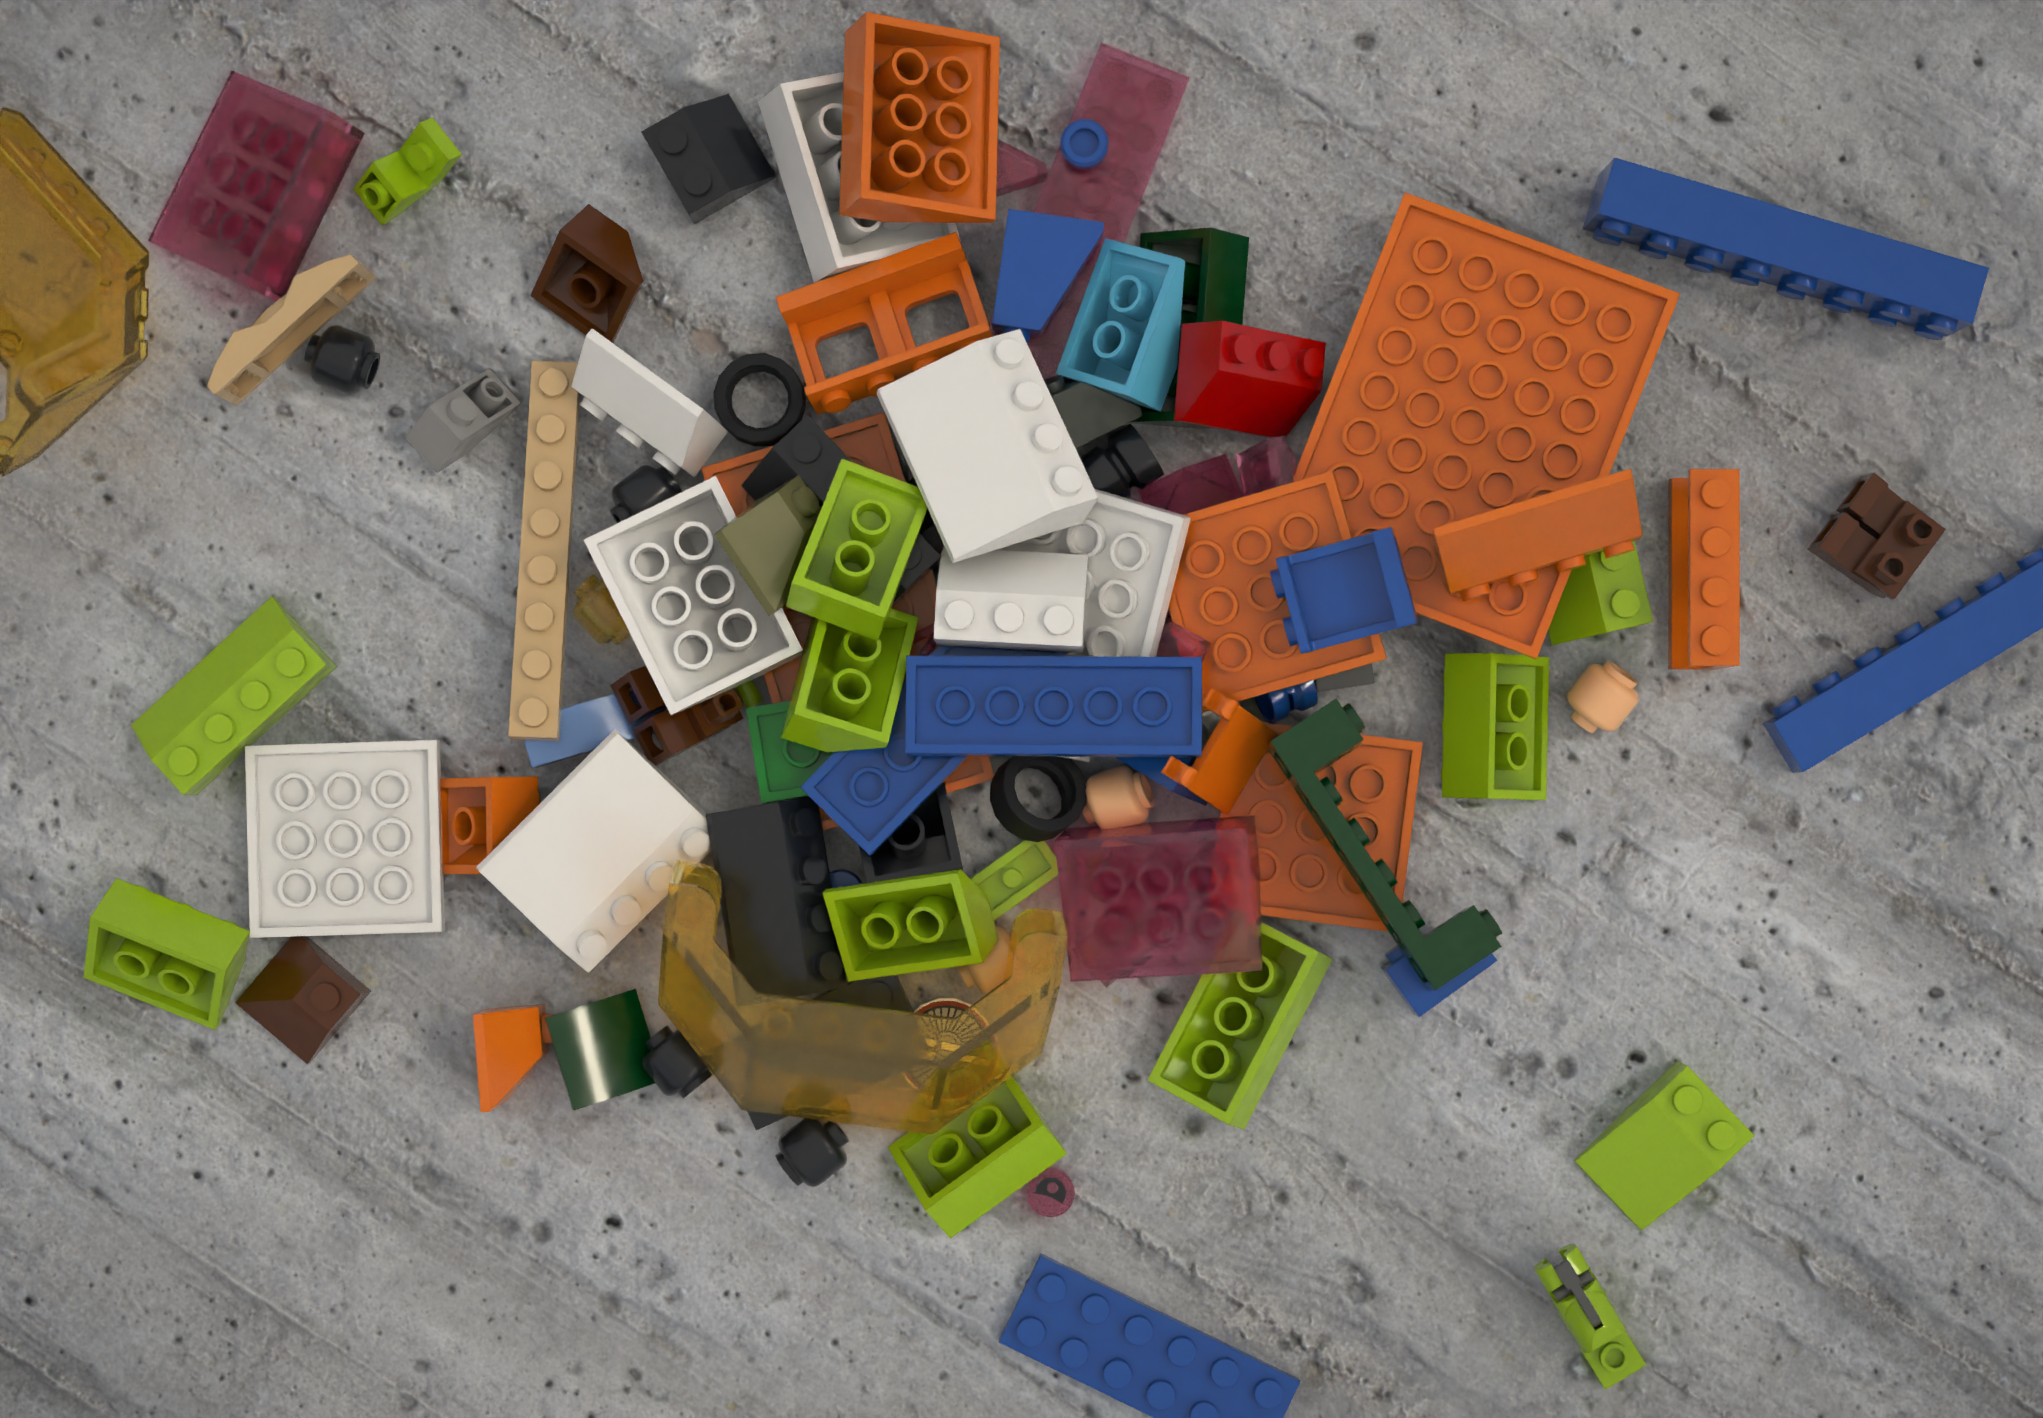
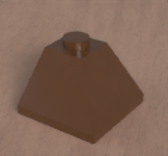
M588 204L559 231L530 296L583 334L587 335L592 328L614 343L643 283L628 231Z
M308 936L290 937L235 1003L308 1065L363 1002L371 990Z

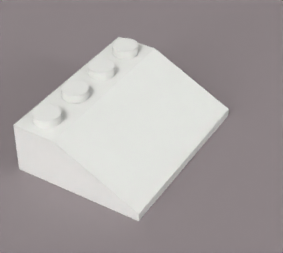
M844 72L781 83L758 101L814 283L957 232L960 239L955 223L879 222L839 215Z
M1020 329L976 341L879 388L876 393L952 563L1084 523L1098 499L1096 491Z
M716 476L584 539L593 561L670 715H674L760 677L802 656L803 652L782 607L772 615H767L714 535L736 517Z
M614 730L476 868L560 950L589 973L712 851L706 820L707 813L619 732Z

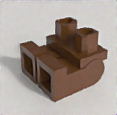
M1870 473L1861 476L1836 510L1839 514L1832 515L1807 550L1868 592L1880 598L1887 596L1889 599H1895L1946 529L1909 501H1904L1889 489V484L1877 474Z
M646 666L630 671L610 685L629 724L666 708ZM631 687L633 688L642 707L636 705L631 699ZM730 689L674 715H670L667 709L650 717L632 730L646 758L657 766L744 719L740 712L743 705L736 691ZM653 730L663 750H661L654 744L652 739Z

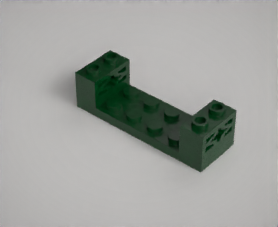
M1334 699L1270 741L1268 751L1428 991L1437 990L1501 948L1502 946L1496 937L1501 935L1502 931L1487 909L1478 912L1473 905L1463 909L1424 936L1421 934L1419 928L1424 926L1425 922L1410 900L1404 903L1400 902L1391 888L1398 883L1383 859L1374 863L1364 846L1370 843L1367 834L1355 818L1348 822L1337 807L1343 799L1330 779L1325 777L1319 780L1316 774L1358 748L1364 740L1360 733L1365 726L1354 708L1349 703L1342 707L1338 700Z

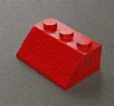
M1226 321L1182 324L1174 421L1277 440L1285 439L1322 391L1326 342Z

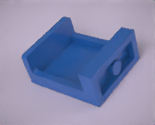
M1392 527L1276 558L1278 569L1270 571L1277 599L1286 597L1291 616L1283 618L1290 647L1299 645L1301 654L1418 623Z

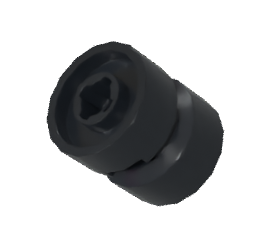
M1128 424L1108 438L1109 447L1104 450L1096 446L1080 457L1094 489L1127 499L1131 497V488L1133 486L1143 490L1164 475L1163 469L1156 457L1131 424Z

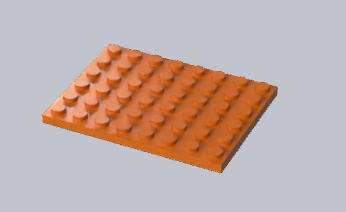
M1405 192L1291 483L1333 471L1352 538L1389 527L1394 529L1416 614L1537 659L1571 570L1558 573L1556 565L1536 570L1539 577L1537 580L1510 587L1509 581L1506 579L1489 584L1490 594L1462 601L1460 593L1450 596L1434 544L1433 528L1609 475L1680 293Z

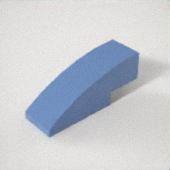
M631 689V699L636 705L642 707L634 690ZM615 694L562 708L559 741L524 740L531 767L539 768L582 754H589L614 730L619 732L628 742L637 738L632 729L650 717L667 710V707L629 724Z

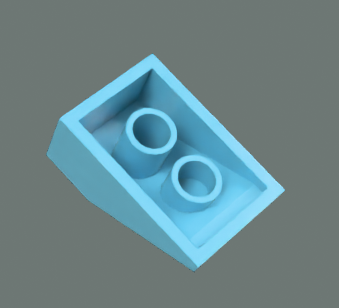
M1105 238L1056 374L1062 375L1067 380L1087 383L1127 402L1161 412L1178 364L1185 260Z

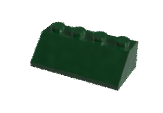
M1215 228L1140 233L1139 247L1185 260L1178 364L1161 412L1134 404L1140 407L1143 416L1129 423L1210 429L1211 427L1174 421L1182 324L1213 321L1243 324L1249 237Z

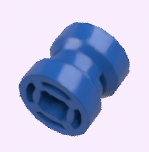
M1313 680L1254 697L1263 717L1271 724L1286 719L1292 710L1305 711L1314 707L1318 701Z

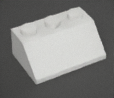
M591 328L588 332L571 385L572 388L584 397L579 405L600 421H603L607 415L611 416L620 423L616 432L637 448H640L644 441L657 450L653 459L674 475L682 468L695 477L728 431L703 408Z
M942 547L936 589L934 641L937 645L1083 653L1088 555L994 550L952 563L946 548Z

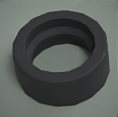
M766 353L746 354L732 361L719 375L713 392L715 412L722 426L738 441L755 447L777 444L802 421L806 409L805 390L795 370L781 358ZM765 372L774 375L784 384L787 390L788 405L785 414L777 423L769 427L754 428L745 425L737 418L732 408V394L735 386L743 377L751 373Z
M1012 756L997 769L990 783V802L995 817L1008 832L1022 840L1041 842L1055 838L1079 819L1086 805V784L1081 770L1072 759L1057 756ZM1026 768L1037 769L1048 775L1055 783L1061 796V809L1055 817L1051 819L1038 818L1028 812L1020 803L1015 791V778L1021 770Z

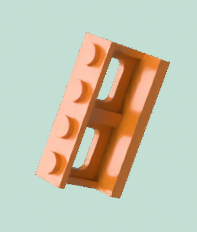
M957 232L776 297L780 313L788 326L806 383V387H804L806 396L817 415L824 412H840L848 408L852 402L869 396L878 397L876 393L879 388L976 341L993 337L966 253ZM950 294L958 295L970 328L916 347L907 320L908 311L916 306ZM865 326L869 328L879 360L826 379L817 352L818 344L822 340L858 327Z
M1689 469L1688 478H1671L1668 480V670H1718L1740 666V469Z

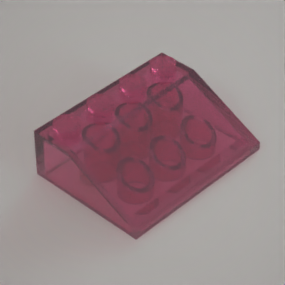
M231 70L148 241L276 302L287 293L293 277L365 133L327 109Z
M1255 815L1148 822L1110 829H1101L1099 826L1075 827L1065 829L1055 840L1071 982L1262 970L1260 865Z

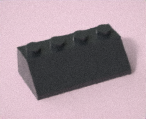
M807 415L769 451L741 486L757 501L787 481L800 475L805 485L815 493L819 506L822 508L841 459L852 461ZM920 533L916 539L891 608L940 563L941 555Z
M802 797L706 814L737 1006L811 995L848 986L847 976L823 897L825 889H831L832 884L819 806L810 797Z

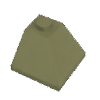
M797 475L755 501L714 534L768 616L778 611L787 603L792 580L821 511L817 496L805 485L800 475Z

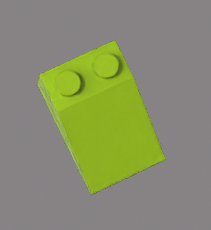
M841 459L792 580L786 607L878 641L928 510L919 488L848 460Z
M1676 1061L1574 1161L1642 1231L1719 1171L1755 1135L1687 1065Z

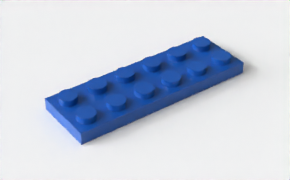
M939 645L929 656H1067L1070 652ZM906 680L902 685L886 748L834 752L800 787L869 856H872L968 757L906 756Z
M906 656L905 754L906 756L1201 757L1202 657Z
M1040 1253L999 1338V1343L1153 1418H1283L1300 1384L1299 1378Z

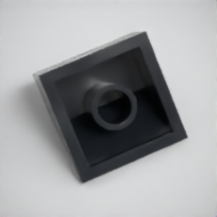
M729 94L684 107L641 132L694 224L776 178L774 171Z
M945 782L918 807L872 856H869L859 846L866 883L958 869L963 871Z

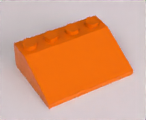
M865 12L845 31L839 215L879 222L992 223L996 220L1000 37Z
M1631 469L1433 528V540L1450 596L1460 593L1462 601L1490 594L1489 584L1508 579L1510 587L1537 580L1539 577L1536 570L1556 565L1557 571L1560 573L1586 565L1584 556L1604 551L1606 559L1634 550L1632 542L1640 540L1643 536Z

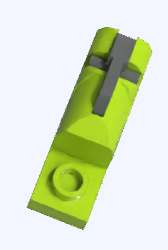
M1570 1244L1558 1249L1559 1254L1564 1260L1563 1262L1553 1267L1546 1258H1543L1535 1265L1534 1270L1553 1301L1554 1308L1600 1384L1606 1390L1646 1366V1363L1627 1334L1625 1325L1580 1250L1575 1244Z

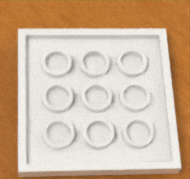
M1095 489L1098 499L1084 523L997 549L1088 555L1083 653L1070 652L1067 656L1156 657L1191 517Z
M440 740L245 746L250 938L445 931Z

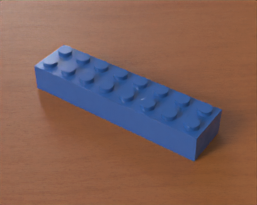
M1615 157L1598 175L1583 225V230L1594 233V240L1604 244L1620 246L1621 241L1638 245L1640 246L1638 252L1648 257L1666 259L1667 254L1685 259L1684 265L1696 271L1712 273L1713 268L1731 273L1730 279L1743 285L1758 286L1760 281L1777 286L1776 293L1787 298L1803 300L1805 295L1823 300L1822 306L1835 312L1850 313L1851 309L1868 313V320L1879 325L1895 327L1897 322L1913 326L1915 327L1914 334L1931 340H1942L1943 336L1947 337L1973 324L1989 271V267Z

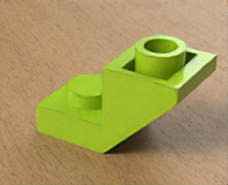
M431 117L417 125L398 151L372 162L353 190L383 226L440 183L462 154L434 118Z

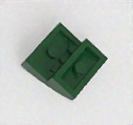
M636 989L544 1018L573 1111L655 1084L642 1066L644 1056L650 1052L645 1042L651 1037Z

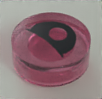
M1049 1167L1028 1182L1027 1199L1031 1208L1039 1215L1045 1217L1060 1216L1073 1203L1075 1196L1073 1182L1067 1173L1058 1168Z

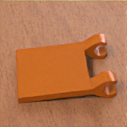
M1211 688L1202 705L1220 716L1221 719L1204 745L1202 756L1197 757L1192 767L1170 756L1161 773L1228 815L1267 751L1270 741L1274 739L1277 733L1241 707L1238 702Z

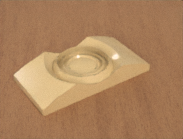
M351 254L326 261L294 276L287 294L268 307L252 326L233 332L215 363L207 387L214 395L237 406L377 277Z

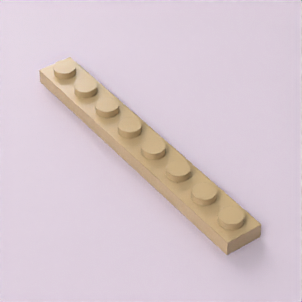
M532 361L508 733V737L511 740H560L580 393L572 388L571 385L578 362Z

